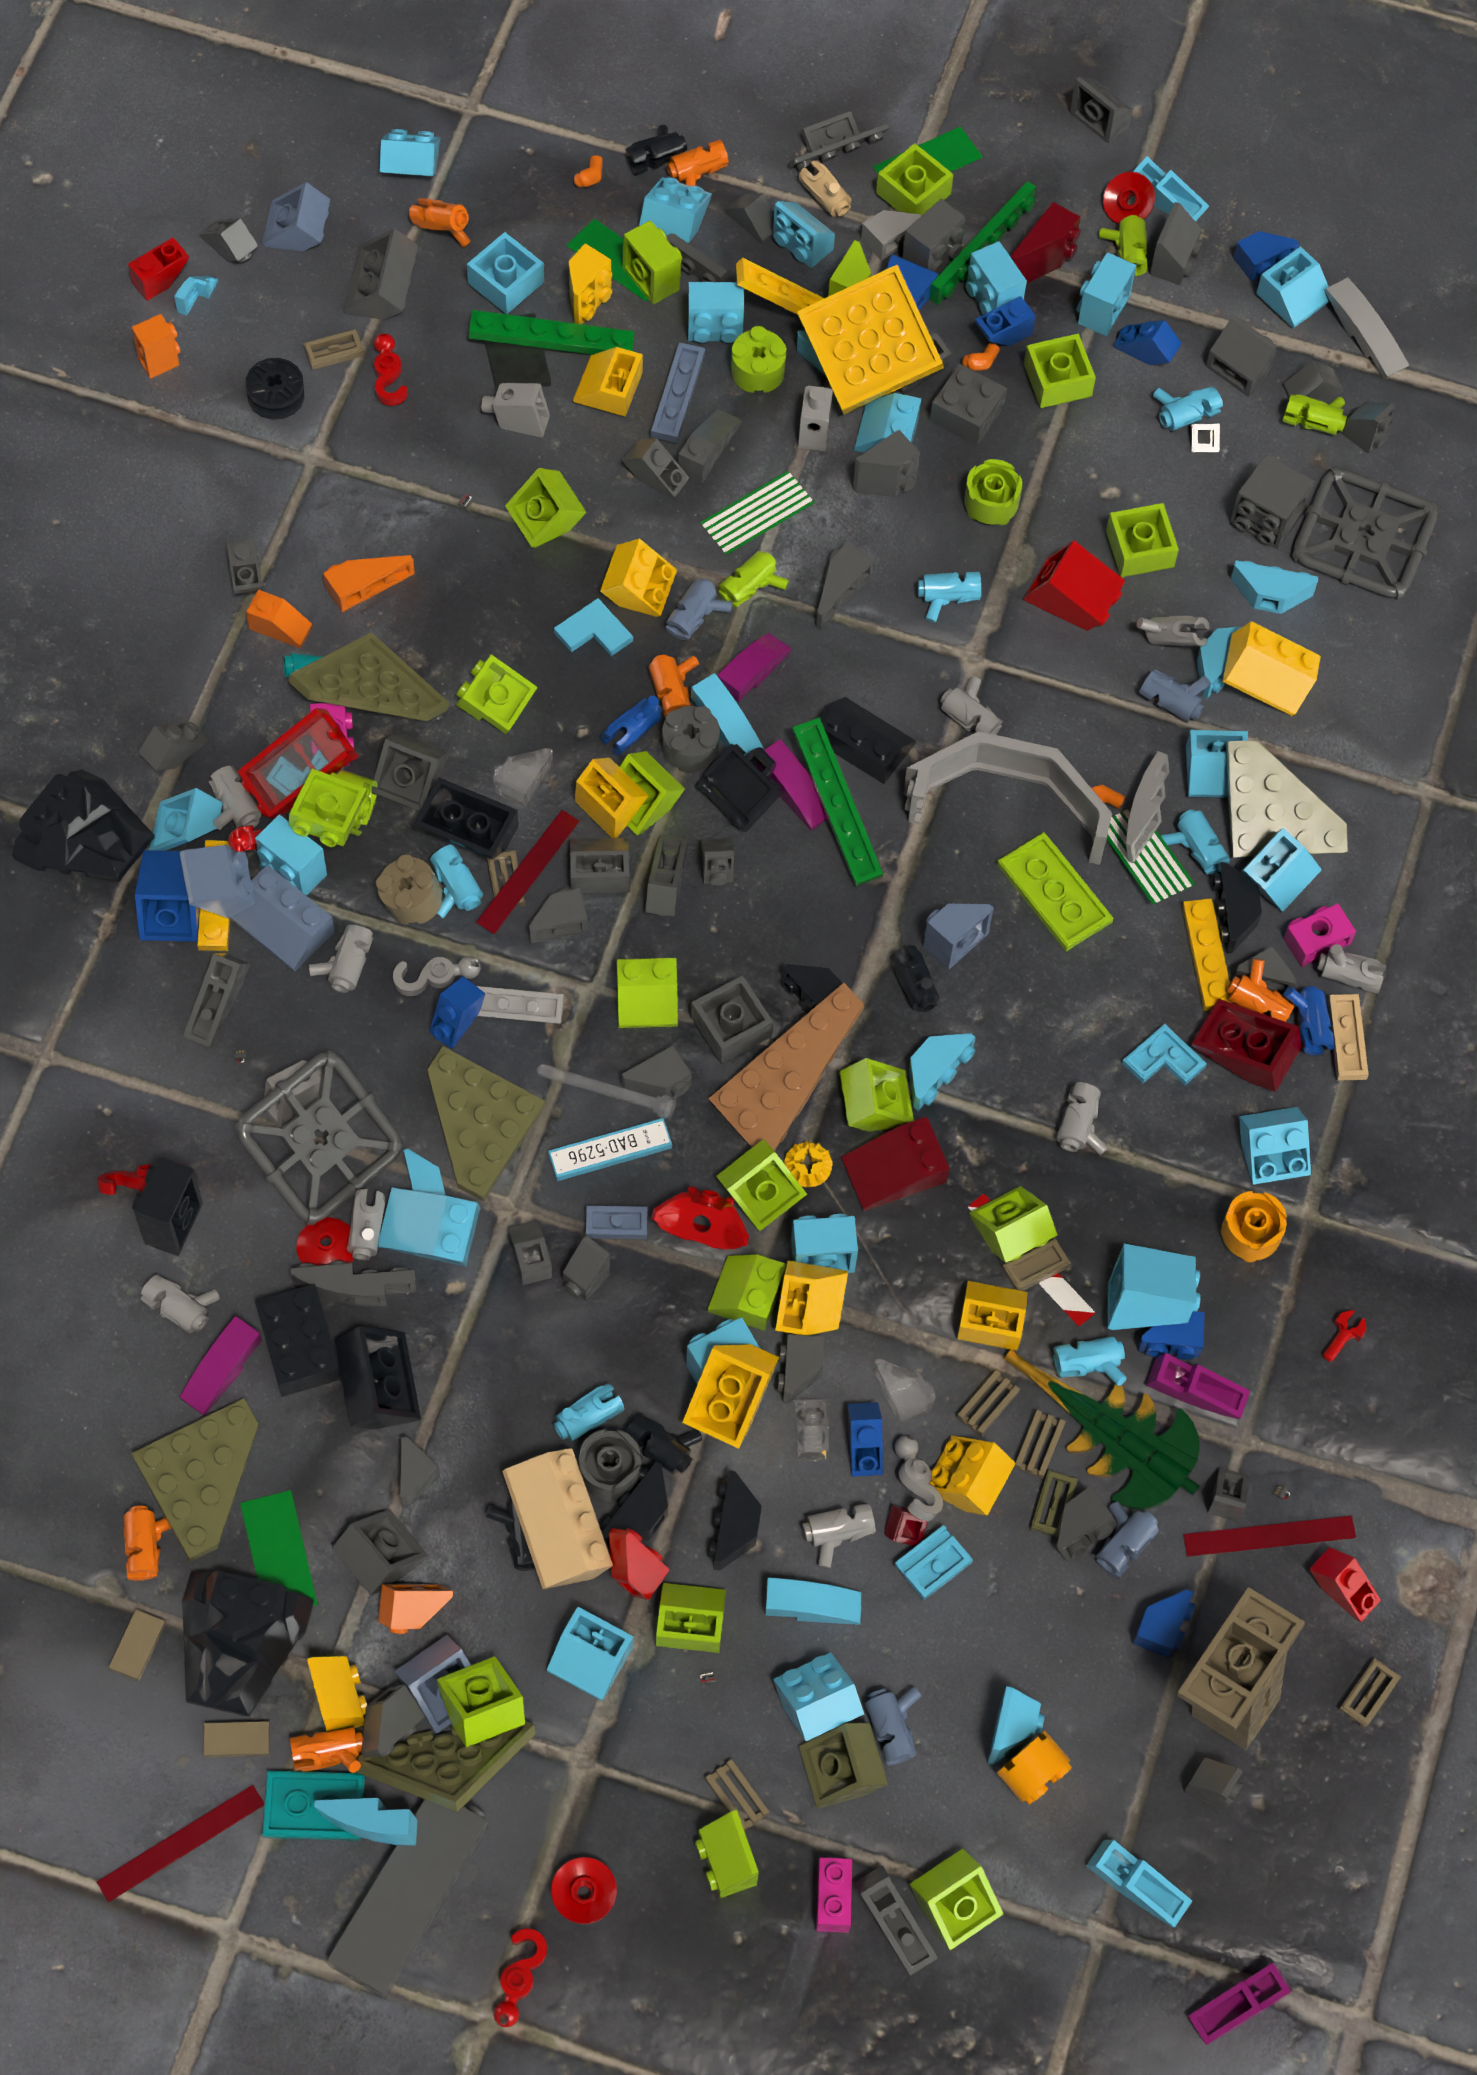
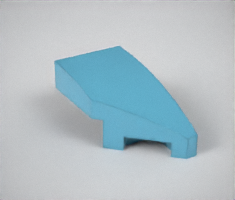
M212 276L189 277L174 296L177 313L187 316L198 296L209 299L218 283V279Z
M403 1149L412 1190L446 1196L439 1167L413 1151Z

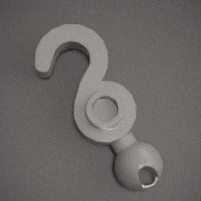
M473 956L463 957L458 964H452L449 959L444 957H436L425 965L416 982L407 983L403 980L404 975L408 971L407 963L402 961L393 971V983L399 993L405 996H416L426 989L428 983L435 988H445L458 975L464 976L466 979H473L479 974L481 965Z
M901 1436L894 1445L897 1456L905 1461L899 1469V1478L905 1487L925 1499L928 1503V1506H926L920 1500L914 1499L907 1508L913 1516L920 1520H932L942 1510L943 1499L936 1488L928 1484L932 1478L929 1466L924 1461L916 1458L919 1451L918 1442L911 1436Z

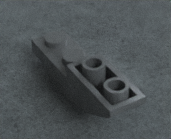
M333 1261L324 1266L306 1263L299 1265L297 1268H290L294 1286L300 1288L315 1284L319 1298L336 1303L355 1306H387L386 1294L417 1292L415 1270H409L405 1267H397L391 1269L390 1272L379 1273L376 1270H364L360 1274L355 1275L352 1263L347 1264L344 1261Z

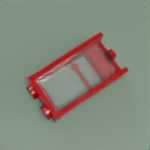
M315 708L237 772L242 777L241 783L243 787L257 799V807L265 817L276 818L278 815L284 817L283 815L292 809L312 768L330 775L332 772L337 773L359 756L328 710Z

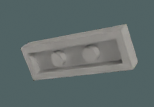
M477 986L486 993L477 1017L553 1024L562 1023L564 994Z

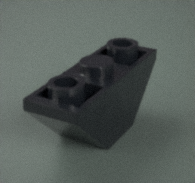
M1220 862L1217 873H1213L1212 885L1213 890L1218 891L1219 899L1216 900L1217 917H1222L1223 926H1220L1219 929L1221 943H1225L1226 954L1233 953L1258 926L1262 909L1258 886L1228 863Z
M787 964L783 967L781 982L783 987L789 994L797 996L803 1010L807 1014L843 984L829 968Z
M658 1461L654 1463L651 1469L648 1466L643 1469L639 1475L637 1487L632 1493L627 1491L619 1501L618 1507L620 1509L614 1517L609 1515L601 1524L600 1530L606 1547L610 1546L609 1532L612 1528L625 1531L629 1528L642 1537V1541H649L668 1517V1502L662 1464Z
M729 1470L728 1480H721L719 1498L724 1499L723 1510L716 1511L714 1528L720 1530L718 1540L711 1541L709 1558L715 1559L714 1570L723 1569L756 1546L762 1506L736 1471Z

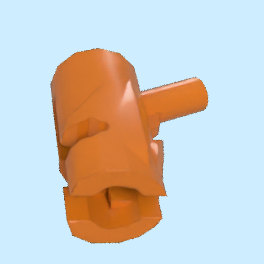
M720 139L708 143L706 151L703 150L702 146H697V148L670 157V163L666 166L671 178H675L679 182L685 181V185L696 186V181L703 174L708 173L710 175L728 166L729 160L724 144Z
M428 198L417 199L418 203L422 206L411 205L409 217L414 225L424 229L450 231L462 247L470 243L471 240L463 231L469 219L467 210L463 205L445 203L441 200L434 201Z
M665 654L658 655L648 667L658 699L662 702L661 707L665 718L670 711L691 706L688 686L684 687L683 683L685 682V674L699 665V661L695 656H691L677 666L674 657Z
M1253 958L1250 978L1244 974L1240 978L1235 976L1226 990L1230 993L1228 999L1239 1006L1262 1014L1270 1010L1268 1016L1286 1022L1294 1008V1004L1284 998L1277 990L1271 991L1267 988L1266 982L1262 980L1265 960Z
M134 1506L123 1515L125 1554L129 1557L127 1559L128 1563H126L128 1580L143 1581L157 1577L161 1550L157 1548V1542L161 1538V1533L171 1528L165 1518L155 1522V1514L153 1511L148 1510V1507Z
M354 1727L330 1732H314L313 1737H309L306 1734L290 1737L295 1771L308 1772L342 1763L350 1772H357L361 1767V1763L357 1758L362 1750V1732L355 1733Z

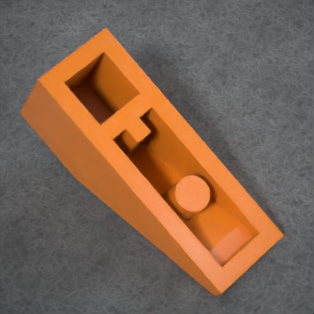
M411 555L347 560L341 564L331 566L323 573L325 589L343 613L414 575V560Z

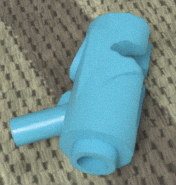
M1212 386L1189 392L1188 396L1183 398H1173L1161 388H1158L1153 395L1154 398L1164 404L1159 413V419L1162 426L1170 431H1175L1195 422L1198 423L1202 421V416L1210 418L1220 414L1221 410L1219 408L1223 407L1220 394Z
M957 572L923 575V580H918V597H923L924 602H931L925 619L936 623L941 607L948 605L950 601H957V604L980 600V572H966L964 582L958 578L959 574Z
M1186 811L1179 818L1180 821L1177 827L1180 832L1161 835L1167 845L1182 843L1185 848H1190L1193 852L1191 856L1204 869L1206 874L1217 872L1220 862L1230 863L1227 852L1219 844L1217 835L1201 811Z
M447 845L435 852L430 861L434 866L439 882H443L445 885V898L442 900V906L437 915L444 918L454 904H456L458 909H465L466 911L478 907L481 904L483 892L468 867L462 863L463 860L454 845Z
M1113 1336L1086 1342L1079 1341L1077 1342V1349H1074L1069 1343L1053 1347L1055 1353L1053 1354V1363L1059 1378L1080 1377L1096 1371L1105 1372L1117 1386L1122 1385L1127 1379L1117 1368L1120 1366L1121 1360L1125 1359L1124 1347L1122 1342L1116 1341Z
M608 1383L597 1387L576 1401L572 1406L565 1408L556 1415L557 1422L553 1426L562 1440L567 1438L572 1442L588 1431L602 1425L606 1420L612 1419L623 1412L624 1405L619 1395L613 1398V1386Z

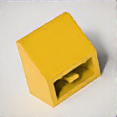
M586 243L569 260V294L573 319L576 324H583L586 320L589 321L595 314L597 307L602 302H607L612 294L611 259Z
M615 347L591 355L573 402L626 417L643 373V354Z
M640 538L618 544L600 592L619 607L659 617L664 609L677 569Z
M611 758L592 759L576 781L575 802L611 838L619 837L648 798V795Z
M788 1260L775 1331L797 1335H813L839 1329L848 1271Z
M968 1281L957 1339L1018 1351L1024 1325L1028 1292Z
M951 1436L934 1469L931 1471L932 1478L928 1484L936 1488L944 1501L965 1512L987 1516L1016 1463L994 1442Z

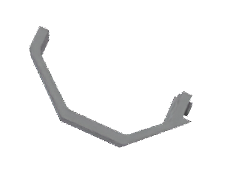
M978 731L907 767L903 795L907 796L905 810L910 811L908 822L920 824L926 796L932 789L973 770L1034 782L1047 786L1090 834L1093 845L1089 863L1100 865L1112 812L1059 749Z

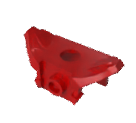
M691 1186L687 1192H682L653 1209L651 1219L656 1221L661 1229L668 1231V1234L678 1236L684 1240L703 1243L716 1249L734 1250L747 1246L749 1234L734 1208L733 1197H728L727 1199L720 1197V1194L715 1191L696 1190L697 1187ZM700 1215L705 1216L710 1220L711 1226L708 1227L694 1223V1218Z

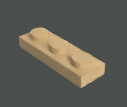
M1359 994L1329 995L1328 1008L1335 1045L1333 1050L1337 1081L1367 1080L1369 1073Z

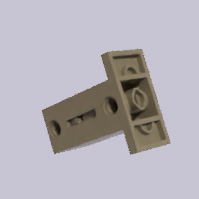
M1248 1587L1178 1691V1697L1192 1705V1717L1247 1750L1281 1698L1287 1652L1303 1629L1305 1621Z

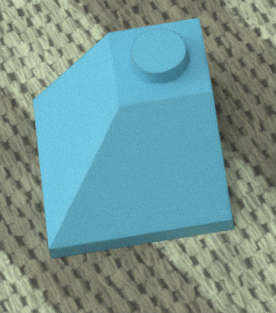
M197 788L161 801L153 831L155 838L151 841L149 850L166 851L217 829L213 825V820L221 814L223 802Z
M1006 1686L1000 1702L987 1764H997L1031 1743L1035 1733H1041L1045 1715L1039 1714L1041 1703L1012 1687Z

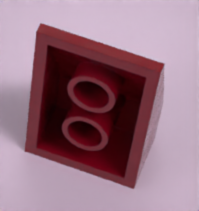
M1055 202L1051 203L1011 255V259L1025 277L1027 283L1061 268L1067 259L1071 260L1077 252L1078 245H1076V241L1081 233V229H1079L1081 217Z
M1218 999L1192 1042V1047L1247 1082L1276 1092L1300 1051L1302 1043L1299 1026Z
M928 1117L898 1126L841 1157L863 1211L947 1183L950 1170Z

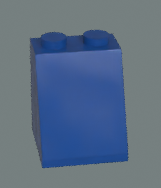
M143 851L135 891L139 940L198 942L200 908L189 905L179 853L181 851Z

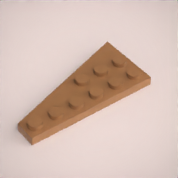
M843 983L708 1098L751 1148L764 1139L775 1151L780 1142H783L792 1122L800 1114L822 1078L821 1075L828 1063H831L836 1055L835 1052L844 1037H847L864 1009L863 1002Z

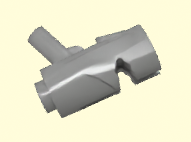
M1169 616L1152 617L1150 620L1140 617L1137 621V628L1145 630L1149 642L1155 645L1204 646L1208 640L1206 638H1198L1197 634L1190 632L1191 627L1197 630H1209V622L1203 617Z
M971 677L965 692L958 687L954 690L950 688L944 693L940 700L943 703L942 711L962 725L966 731L975 730L976 732L998 734L1002 727L1000 724L1003 721L988 706L986 708L982 706L976 697L981 684L979 678Z
M229 765L214 772L210 776L212 781H208L213 789L215 798L223 802V812L213 820L215 828L220 830L231 820L236 827L253 825L254 828L257 826L262 813L250 793L246 791L242 783L238 782L241 776L235 767Z
M347 925L335 947L337 951L336 956H332L326 963L309 964L310 976L329 974L328 981L332 984L331 987L334 990L342 993L354 990L366 962L365 953L369 951L373 940L371 930L358 925Z
M1335 944L1328 950L1327 954L1321 953L1317 970L1322 971V978L1344 983L1354 988L1362 987L1365 991L1378 994L1384 977L1382 975L1386 970V965L1373 958L1344 953L1342 946Z
M1076 1082L1075 1086L1071 1087L1067 1099L1069 1105L1064 1108L1056 1139L1061 1144V1148L1066 1151L1077 1152L1078 1149H1083L1086 1143L1099 1155L1108 1148L1094 1134L1095 1127L1092 1122L1098 1116V1105L1101 1095L1100 1090L1095 1086L1084 1082Z
M368 1189L357 1190L354 1194L347 1250L357 1260H369L371 1256H375L378 1252L385 1207V1195L380 1191H376L372 1206H367L366 1204Z
M159 1274L154 1275L145 1284L140 1293L143 1295L140 1298L142 1303L152 1310L161 1307L159 1315L169 1319L188 1334L194 1331L200 1332L205 1327L209 1319L206 1316L207 1308L205 1306L220 1299L215 1289L197 1297L192 1294H186L181 1291L179 1285L164 1279Z
M869 1503L854 1506L852 1511L853 1519L847 1515L845 1508L807 1516V1523L802 1524L806 1542L811 1541L814 1547L821 1546L819 1567L831 1568L834 1548L840 1546L842 1541L850 1539V1542H853L864 1536L875 1534V1522Z

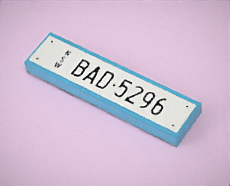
M661 1118L549 1150L548 1156L556 1180L561 1181L672 1149V1142L664 1119Z

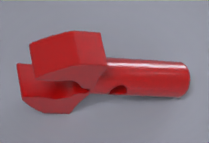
M1355 1310L1340 1313L1334 1322L1339 1332L1323 1353V1358L1326 1361L1332 1362L1349 1339H1355L1358 1342L1361 1340L1366 1332L1365 1317H1363L1357 1327L1348 1330V1321L1353 1316Z

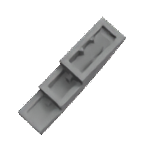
M1349 277L1324 290L1349 338L1355 336L1366 359L1371 356L1383 380L1409 366L1397 342L1380 316Z
M1157 751L1145 771L1132 804L1126 838L1128 861L1131 863L1135 862L1162 822L1160 805L1166 797L1164 780L1170 773L1168 755Z

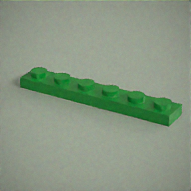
M1027 181L931 283L930 301L939 305L944 298L948 299L955 291L956 285L961 280L965 281L968 278L971 253L998 241L1001 242L1004 234L1009 229L1012 230L1016 227L1023 213L1031 211L1036 202L1034 198L1035 185Z
M472 310L469 339L594 355L615 347L633 351L634 331Z
M820 717L794 726L792 732L855 887L883 877V872Z

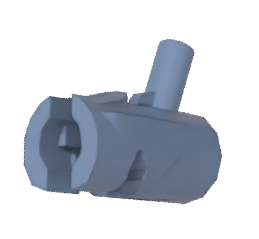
M694 580L682 599L677 603V610H673L666 621L667 626L665 628L672 636L681 640H688L703 624L704 620L702 618L704 615H709L712 611L731 613L732 601L716 600L715 586L709 580Z
M1154 669L1146 678L1139 693L1149 700L1159 695L1158 706L1165 708L1186 722H1189L1191 719L1196 721L1205 708L1201 704L1203 698L1197 694L1211 685L1210 680L1204 675L1192 685H1180L1175 681L1176 678Z
M1115 1502L1110 1505L1109 1510L1118 1523L1115 1528L1116 1533L1112 1538H1107L1100 1552L1095 1557L1098 1558L1096 1562L1105 1572L1119 1579L1129 1569L1127 1565L1128 1560L1132 1562L1137 1560L1138 1555L1157 1535L1159 1529L1157 1527V1519L1148 1511H1135L1129 1518L1121 1504Z
M912 1687L898 1701L893 1692L887 1693L886 1689L871 1693L868 1696L870 1700L865 1703V1707L877 1740L881 1743L884 1741L890 1742L883 1747L882 1751L887 1765H896L916 1756L915 1753L917 1752L914 1747L911 1727L907 1728L905 1720L907 1718V1709L921 1698L919 1691Z

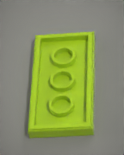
M1045 832L998 860L997 866L1065 951L1070 950L1113 922L1114 918Z

